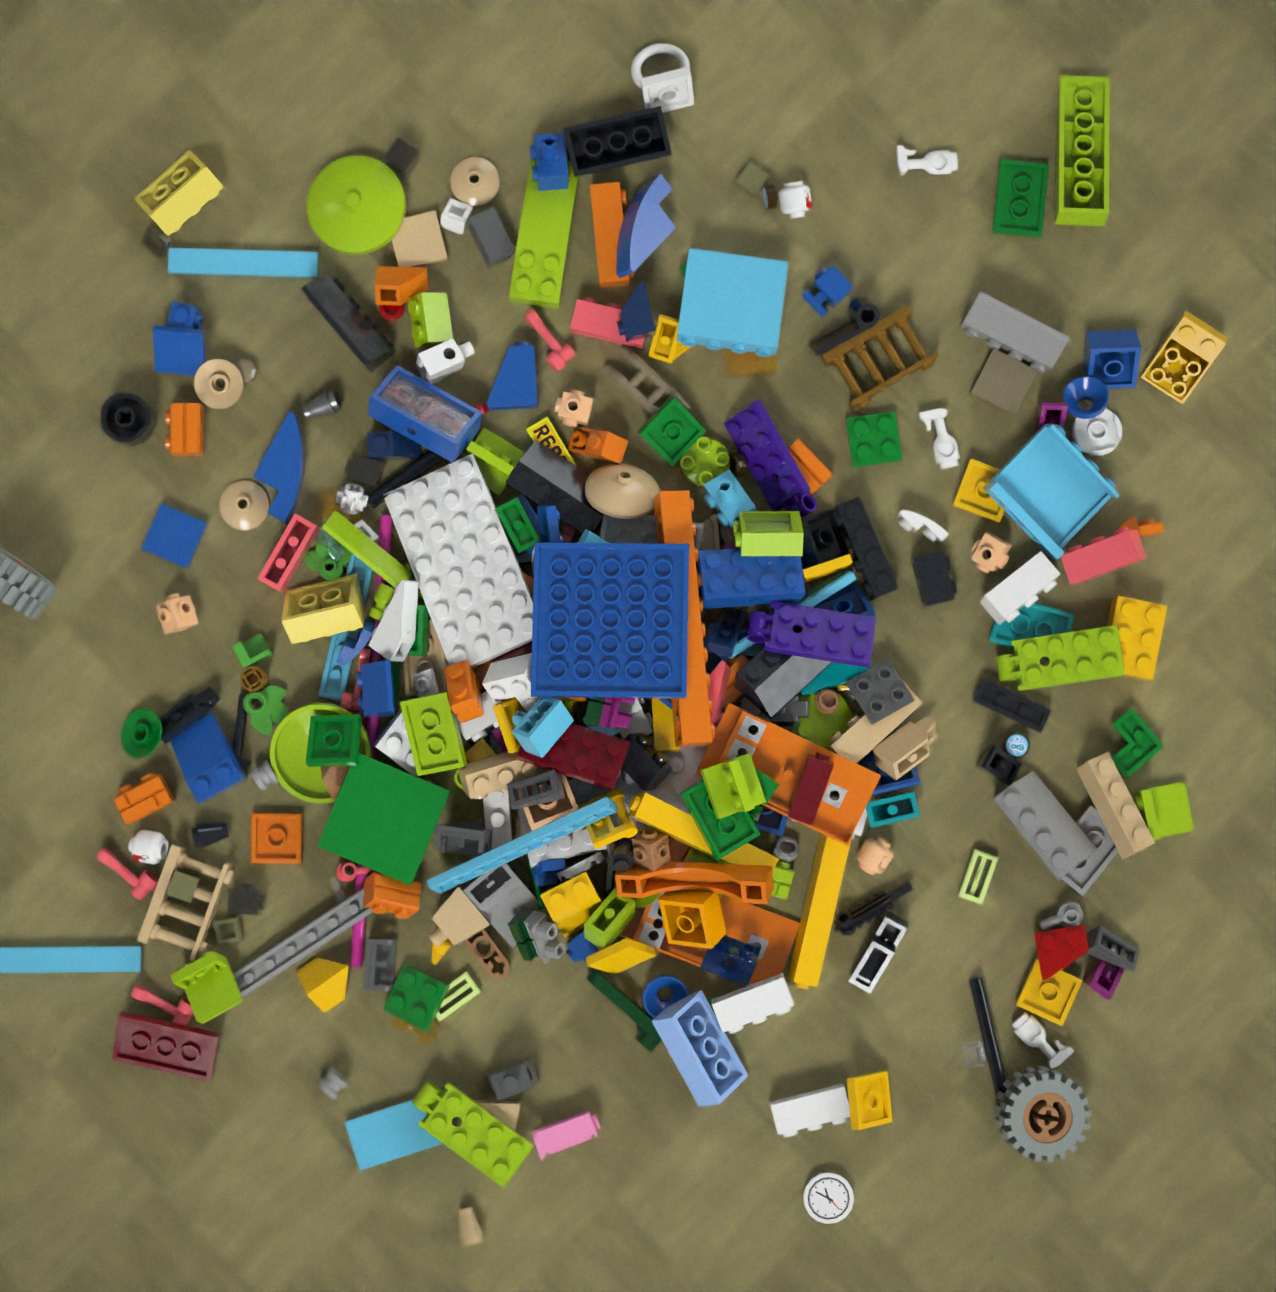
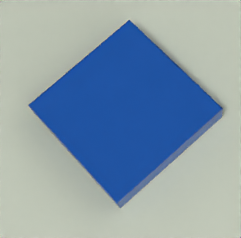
M154 325L152 331L155 372L195 376L199 367L206 362L204 330Z
M161 503L141 549L188 569L208 523Z

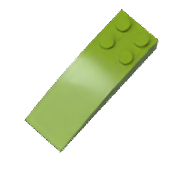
M1059 76L1054 225L1105 226L1109 216L1110 77Z
M531 160L519 226L509 299L510 303L560 309L579 177H574L571 163L567 161L568 189L538 191L537 181L532 180V166H536L535 160Z

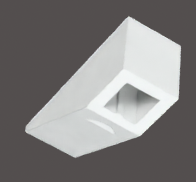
M401 580L400 584L395 588L390 604L383 612V617L378 627L373 631L372 639L368 646L387 660L404 662L415 641L419 584L417 581Z

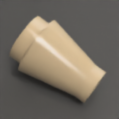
M473 1208L458 1210L459 1241L462 1242V1246L482 1242L481 1235H483V1232L475 1217Z

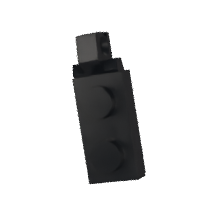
M207 687L196 695L191 693L161 716V740L165 744L169 743L205 715L210 708H213L220 701L216 692L211 687Z

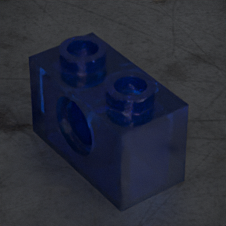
M725 935L712 949L706 948L700 969L748 986L757 965L761 948Z

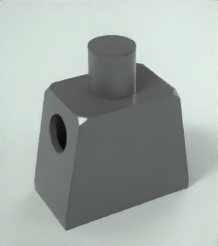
M531 1057L486 1074L496 1100H502L531 1089L539 1082Z

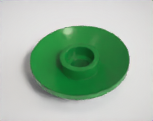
M143 708L135 710L126 718L121 730V744L129 756L141 759L148 757L156 750L162 736V724L158 715L152 710Z

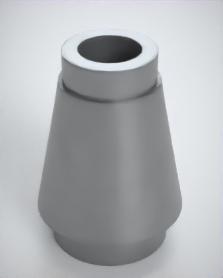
M326 390L303 405V411L307 419L336 414L337 410L342 409L341 401L334 390L330 392Z

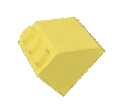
M188 150L139 193L134 200L162 231L169 236L177 232L188 218L196 215L206 202L214 199L223 188V185Z
M353 574L333 581H324L286 590L281 622L292 644L307 642L324 636L329 637L341 632L355 631L358 628L364 627L365 608L358 575Z

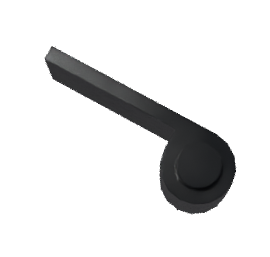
M865 297L854 298L848 306V313L852 321L808 344L810 349L819 356L873 327L879 320V309Z
M632 837L621 838L608 844L606 847L603 879L604 900L611 893L613 871H626L634 864Z

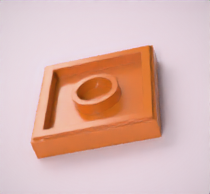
M251 813V863L301 864L303 813Z

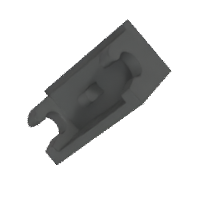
M490 208L469 217L467 227L487 268H492L510 259V255L516 251L495 208Z
M446 823L436 825V850L472 856H480L491 851L493 830Z
M367 938L363 990H392L394 986L397 939Z

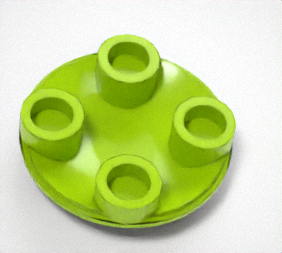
M707 437L698 438L680 460L683 474L694 485L704 487V484L730 469V457L727 448L718 440Z

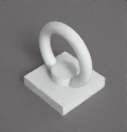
M658 43L645 47L635 56L631 65V75L636 85L642 89L644 109L661 106L662 113L695 105L690 63L688 57L680 48L671 44ZM654 54H669L679 61L680 69L645 78L641 74L642 63Z

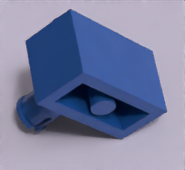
M564 133L534 135V145H530V160H535L536 166H532V180L537 181L538 191L568 189V167Z

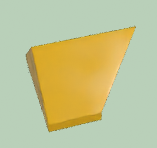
M662 314L659 315L648 357L672 364L673 360L691 348L682 345L681 342H676L679 325L678 319Z
M316 957L296 971V974L306 995L323 1013H326L346 999L349 965Z

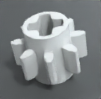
M349 483L345 487L342 486L341 490L337 492L335 502L340 503L341 511L353 515L363 511V507L367 505L368 496L363 495L364 489L360 485Z

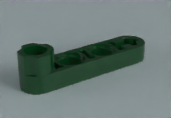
M593 969L586 979L642 1028L635 1036V1039L652 1053L662 1041L652 1023L653 1019L596 969Z

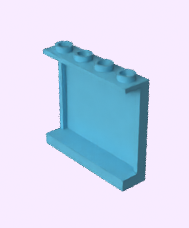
M689 248L676 342H681L682 345L694 347L696 344L704 345L711 350L726 348L739 354L746 353V351L755 352L756 355L761 357L776 355L788 262Z
M1044 424L995 474L983 489L1049 558L1058 560L1064 554L1062 548L1111 497L1117 498L1119 494L1115 490L1116 485L1109 478H1103L1099 474V467L1092 460H1086L1081 454L1083 452L1076 443H1070L1065 437L1066 432L1059 425Z

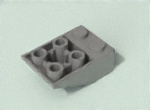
M505 863L482 874L463 890L475 907L512 948L516 946L517 942L513 938L508 923L522 908L546 913L547 918L550 917L546 908H537V897L509 863Z

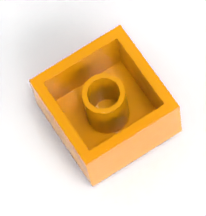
M677 890L665 892L659 898L668 944L712 949L725 936L726 928L718 893L703 890Z

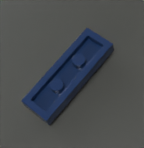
M733 607L722 608L710 637L707 651L713 652L718 656L732 657L746 620L747 611Z

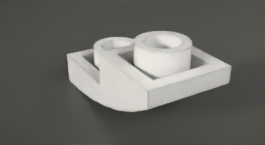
M902 510L897 515L900 519L898 523L907 532L912 530L915 533L922 526L925 529L923 534L932 542L936 540L940 543L949 535L938 524L920 514Z

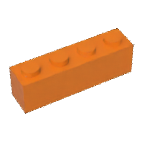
M620 182L591 184L590 193L600 288L629 285V278H633L634 273L619 278L616 272L617 245L625 216L622 211V204H627L625 189H620Z

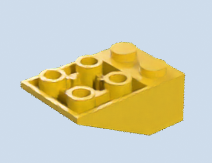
M1185 310L1141 378L1183 405L1226 345L1227 336Z

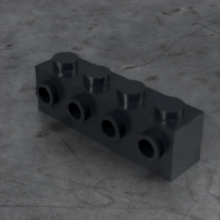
M858 496L836 505L834 508L835 513L832 515L837 527L841 526L845 536H842L846 549H851L855 559H852V563L856 572H861L864 579L862 586L866 595L871 596L872 600H875L899 589L860 497Z

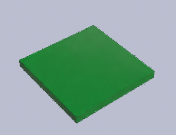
M358 753L357 766H350L317 847L412 885L451 791Z

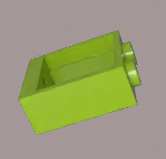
M739 511L738 521H734L735 547H740L741 556H803L804 533L799 511Z

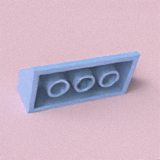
M702 990L666 1007L652 1020L654 1027L699 1107L720 1104L749 1076L725 1032H722L717 1017Z

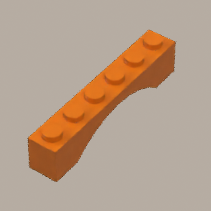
M670 861L652 872L635 865L634 862L630 869L617 871L615 874L618 897L644 898L668 891L703 890L727 895L741 903L768 904L774 889L772 866Z

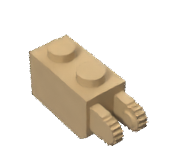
M925 717L915 724L909 721L884 741L877 744L873 748L876 766L893 779L898 780L929 757V744L936 740L938 736L934 717Z

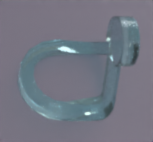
M322 530L315 537V540L328 548V553L334 560L338 561L343 558L344 552L341 547L335 544L331 535ZM324 534L326 535L328 542L321 538Z

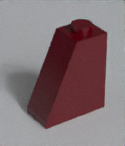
M816 752L815 755L809 753L787 810L788 817L811 826L813 825L834 763L829 761L830 756L820 752Z

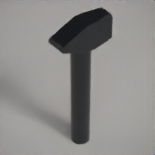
M239 694L233 741V752L241 767L252 764L251 761L242 757L247 712L243 707V700L247 694Z

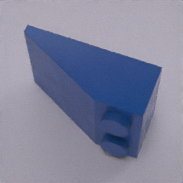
M213 712L194 722L170 741L185 781L198 804L205 803L248 779L245 770L237 760L233 748Z

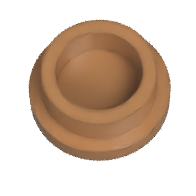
M824 689L817 693L814 704L820 713L832 714L838 709L840 700L834 691Z

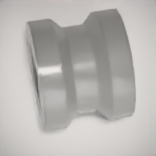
M270 759L264 761L262 766L251 769L252 777L262 791L267 789L269 784L279 782L273 772Z
M332 1067L327 1070V1075L324 1078H320L317 1081L319 1088L332 1099H336L340 1089L346 1088L349 1084Z

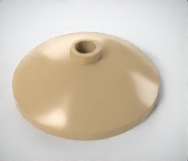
M623 463L608 464L595 469L587 477L585 483V495L588 502L599 512L618 519H635L651 513L654 510L653 497L660 491L657 482L646 471Z

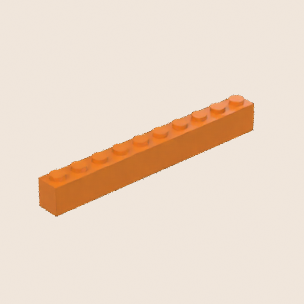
M689 490L659 491L653 497L657 544H689L687 699H671L676 747L706 746L712 743V739L715 736V728L713 723L710 722L712 700L708 698L707 689L710 686L709 673H706L705 668L708 652L703 646L705 624L701 622L700 614L703 611V600L699 597L698 588L701 585L700 573L696 570V563L698 562V549L694 548L696 525L692 523L691 513L694 511V502L690 498Z

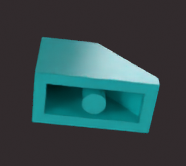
M914 792L868 802L866 806L870 828L920 817Z

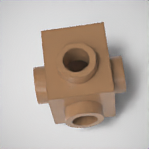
M649 827L632 837L635 865L654 872L671 861L668 834Z

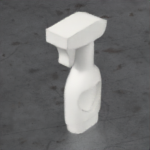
M899 145L895 149L897 170L900 176L905 175L909 169H924L934 175L951 174V171L958 170L957 152L937 150L927 153L922 159L907 160V157L914 155L916 150H907L903 145Z
M938 408L920 412L918 417L919 421H923L926 425L927 431L931 430V421L935 423L937 437L933 443L936 463L940 464L941 470L959 466L958 459H960L956 440L946 430L944 418L947 415V409Z
M1024 1012L1011 1024L1015 1028L1014 1032L1026 1045L1038 1047L1047 1056V1063L1051 1068L1059 1066L1074 1052L1070 1046H1064L1058 1040L1054 1041L1059 1049L1055 1051L1046 1041V1032L1043 1026L1033 1015L1029 1016Z

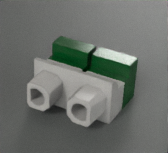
M522 908L508 923L524 961L531 962L535 957H539L544 964H547L551 958L559 959L566 952L564 943L558 942L556 939L558 932L556 924L549 922L546 913Z

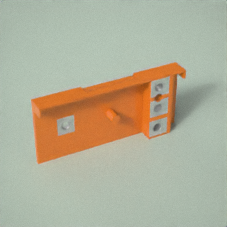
M729 703L715 731L712 743L708 745L696 773L702 776L701 769L730 760L737 755L740 756L737 751L740 748H745L747 753L751 755L754 767L780 784L766 805L763 806L788 817L786 812L809 753L815 755L816 752L828 755L831 757L829 761L833 762L834 766L813 825L811 826L798 820L795 821L849 846L854 830L881 775ZM751 725H756L758 727V731L756 733H751L749 731V727ZM831 791H838L839 798L836 800L831 799Z
M663 892L660 893L659 897L652 904L646 907L635 908V916L618 935L652 946L657 951L743 984L751 985L782 973L800 923L755 905L741 903L723 894L720 899L726 934L712 949L668 944L664 922L660 928H656L653 925L655 919L663 921L662 916L658 914V909L660 908L659 898L665 893ZM656 931L658 938L655 940L650 939L649 933ZM754 942L761 944V949L757 952L752 950Z

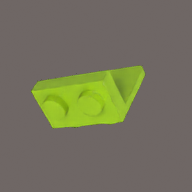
M1179 782L1135 791L1134 803L1154 840L1161 839L1160 837L1193 831L1194 825L1187 789L1184 783Z
M215 951L202 954L195 962L180 966L177 972L170 975L173 984L185 990L198 1023L204 1024L242 1002V995L227 958Z

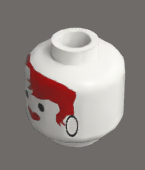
M803 181L783 184L784 188L778 192L781 212L783 214H790V219L805 217V211H809L812 208L809 186L803 185Z
M140 830L136 833L135 837L130 839L128 848L132 852V857L135 861L155 865L166 858L169 844L160 832Z

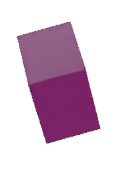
M1042 402L1036 408V432L1044 424H1057L1064 430L1068 408L1067 403Z
M1099 959L1082 983L1102 998L1110 1000L1125 969Z

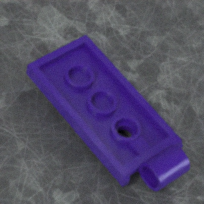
M760 399L751 403L723 423L739 452L745 455L747 466L772 511H780L784 507L786 511H799L800 517H804L816 510V500L808 493L810 487Z
M771 601L770 615L758 611L750 614L747 639L754 643L765 642V651L867 668L871 664L875 617ZM800 626L802 628V632H794L793 627Z

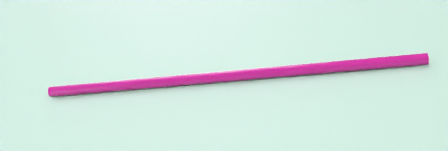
M380 515L378 545L390 554L393 519L390 515ZM376 574L375 592L380 582L388 585V582L378 574ZM373 618V621L376 622L374 628L375 630L378 627L380 621ZM371 648L370 663L383 661V656ZM368 717L366 720V731L371 742L372 758L376 760L377 749L372 745L378 738L379 717ZM369 873L356 875L355 893L364 888V881L369 876ZM366 917L352 926L351 967H362Z

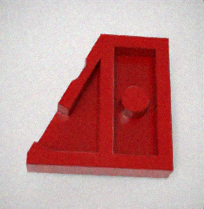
M1084 925L1034 933L1042 982H1047L1053 975L1060 970H1064L1074 960L1089 952Z

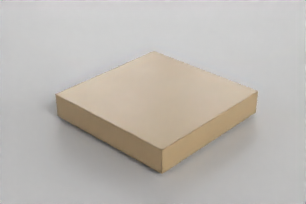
M436 210L404 218L400 230L392 239L398 267H421L448 260Z

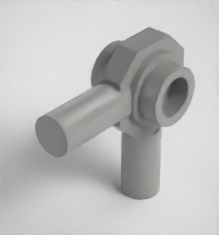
M1068 901L1059 905L1056 915L1040 921L1039 925L1042 931L1059 924L1066 927L1079 926L1084 915L1078 903Z

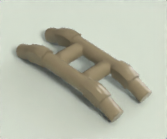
M627 346L621 349L620 354L639 369L630 380L610 364H607L603 369L605 374L622 387L651 416L659 409L655 403L664 394L668 398L673 396L686 410L690 408V404L676 389L669 385L638 354ZM646 377L657 386L648 397L636 388Z

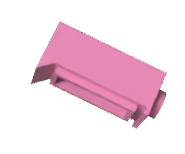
M590 1110L536 1129L533 1131L532 1137L542 1161L546 1152L550 1155L590 1140L593 1134L595 1138L598 1137L597 1130L601 1129L597 1115H591Z

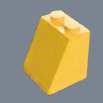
M587 870L540 894L552 920L564 937L583 929L586 921L603 902Z

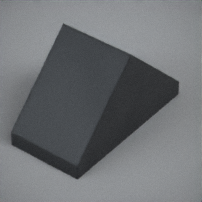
M992 744L987 745L976 767L1010 786L1022 764Z

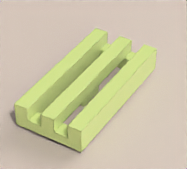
M973 849L957 896L982 905L999 857ZM979 855L981 856V860L978 865L969 894H965L977 857ZM990 859L991 862L989 864L978 898L974 897V894L978 886L982 871L984 869L986 860Z
M467 971L450 982L448 990L464 979L468 983L445 998L440 1008L470 987L473 989V992L442 1014L438 1011L436 1017L439 1022L481 992Z

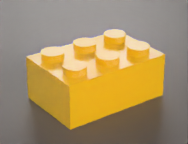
M1122 596L1112 598L1107 626L1117 625L1125 672L1124 677L1143 681L1153 680L1167 606Z

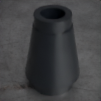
M226 823L196 824L197 827L191 828L195 848L200 846L205 848L229 837Z

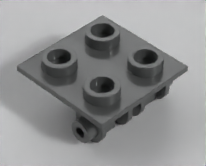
M889 659L845 682L850 690L848 692L849 697L852 701L856 700L871 725L915 701Z

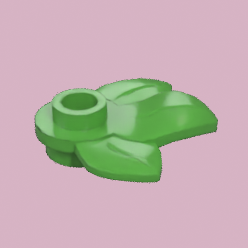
M325 533L318 539L316 550H308L304 557V562L311 571L319 572L323 579L333 581L341 577L344 570L343 566L351 560L352 553L342 544L338 545L331 535ZM334 565L331 571H327L328 566Z
M268 686L261 692L252 691L245 696L243 707L251 715V725L259 733L269 736L272 731V723H281L290 714L287 706L281 702L286 693L285 689L278 686ZM254 699L259 700L261 703L260 707L253 708L251 701Z

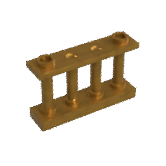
M909 304L880 320L873 327L822 354L821 361L824 366L827 367L830 364L833 367L836 366L855 397L848 405L850 409L856 406L859 410L872 402L870 398L919 369H922L924 372L936 365L934 361L939 356L937 351L928 356L909 325V318L913 314ZM895 326L902 331L919 362L909 368H906L887 337L889 335L887 331ZM873 339L876 342L879 341L898 373L886 381L866 350V343ZM852 351L854 354H858L876 384L875 388L866 393H863L845 363V356Z

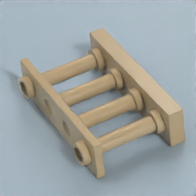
M173 844L171 845L137 941L145 944L151 943L152 939L156 940L157 938L192 950L189 960L195 961L207 950L208 943L205 940L225 885H230L234 871L231 868L233 864L224 863L223 868L219 869L188 858L187 854L184 853L186 847ZM186 867L218 879L213 893L200 888L195 890L193 897L209 903L205 917L169 905L170 902L167 901L168 895L166 894L174 872L178 868ZM167 914L200 926L196 941L161 929V926L158 925L161 915L165 916Z

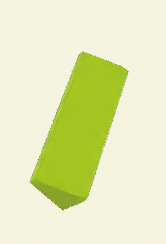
M333 511L323 523L322 529L394 588L400 584L401 580H409L411 578V571L339 512Z

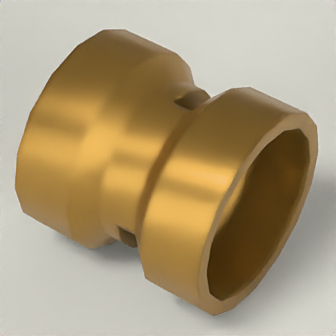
M249 666L241 672L240 683L248 691H262L268 684V675L259 667Z

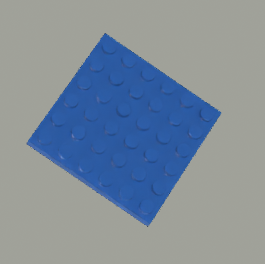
M535 543L531 697L687 699L689 544Z

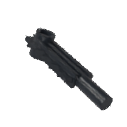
M907 881L889 893H886L885 890L880 891L878 894L874 893L871 899L865 898L864 903L856 904V908L839 913L836 920L833 921L836 925L834 931L841 932L842 936L854 934L856 928L862 929L864 923H871V919L879 918L883 912L888 913V909H894L893 902L914 890L912 885Z

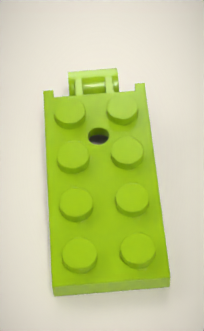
M1117 625L1011 641L1015 654L996 657L999 682L1019 680V691L1125 676ZM1048 657L1050 660L1049 665L1042 666L1040 659Z
M426 1081L412 1101L419 1110L427 1114L418 1123L421 1128L502 1188L506 1186L534 1147V1144L449 1082L446 1084L445 1090L442 1091L432 1082ZM454 1117L461 1118L462 1124L460 1126H455L452 1123Z

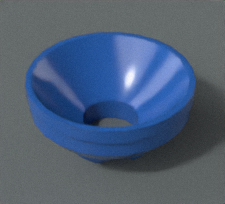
M1091 376L1073 379L1066 385L1063 391V403H1067V411L1076 418L1090 419L1099 416L1104 412L1109 401V392L1106 385L1101 380ZM1082 400H1089L1093 403V406L1090 409H1082L1078 404Z
M666 974L659 975L650 980L644 989V1007L648 1014L655 1018L666 1007L689 996L688 990L677 977ZM662 987H668L672 990V996L667 1000H662L657 996L658 990Z

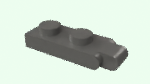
M799 697L791 700L771 720L750 700L741 698L742 709L771 723H799V718L809 717V702L799 701Z

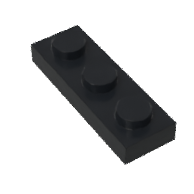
M982 678L972 699V702L1038 733H1042L1052 711Z

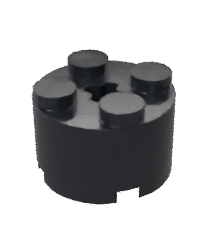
M114 394L101 407V427L106 435L119 444L130 447L140 445L150 438L155 429L157 421L153 409L136 394ZM125 416H130V423H126Z

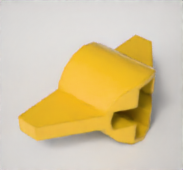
M449 939L438 947L431 943V963L435 966L451 947L452 942Z

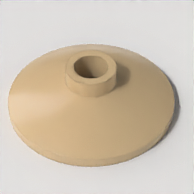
M470 157L462 160L455 166L451 174L450 184L453 194L460 202L471 206H482L489 203L496 196L500 186V178L497 169L491 162L480 157ZM472 176H478L479 181L477 183L470 182V178Z
M209 360L202 364L195 374L194 388L196 394L205 405L211 408H228L240 399L243 392L244 382L242 374L233 363L227 360ZM220 378L225 381V386L223 388L218 386V380Z
M238 481L228 486L222 493L219 503L220 513L224 521L238 530H251L261 525L266 519L270 507L269 498L265 490L251 481ZM241 500L247 501V507L244 509L239 508Z

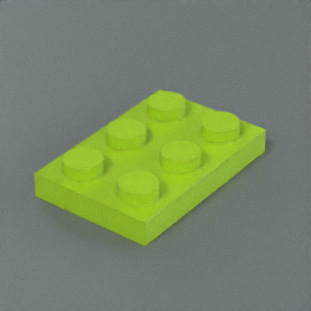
M448 691L400 702L417 776L462 768L468 765L456 714L450 708Z

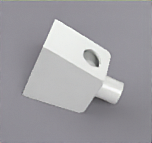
M450 339L419 353L415 366L423 380L434 384L461 370L465 358L475 354L468 340L457 345L454 339Z

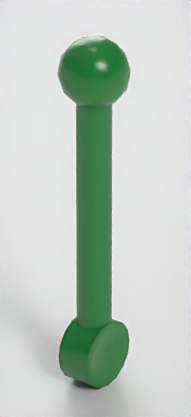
M528 862L538 899L536 906L538 909H544L546 906L540 896V886H536L535 877L532 872L533 867Z

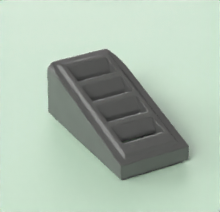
M554 769L507 784L510 805L513 810L565 798L562 777ZM539 785H542V793H540ZM528 787H532L533 796H530ZM518 789H522L523 799L521 800L519 799Z
M1100 925L1089 931L1087 935L1088 954L1128 971H1135L1140 949ZM1125 952L1128 953L1127 959L1124 958Z

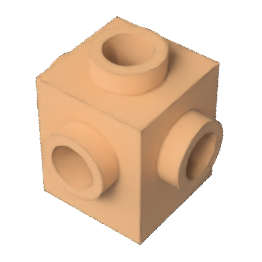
M571 389L569 393L563 392V397L557 398L555 412H558V419L563 420V425L577 427V424L588 426L593 398L585 397V393ZM576 406L577 409L574 410V411H571V410H570V407Z
M985 533L982 540L978 539L971 551L974 554L971 560L977 563L976 567L986 573H989L990 570L992 572L998 571L999 568L1003 569L1006 566L1010 557L1007 554L1012 544L992 533Z
M178 593L164 597L165 602L156 606L158 618L165 635L184 631L199 624L190 595L179 597Z

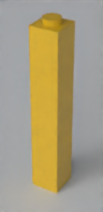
M639 792L638 795L633 796L628 807L630 809L628 816L714 858L690 814L647 793ZM746 843L719 861L726 864L772 866L773 872L779 858Z
M820 833L787 976V979L794 982V987L806 990L809 989V985L818 987L850 844L847 846Z

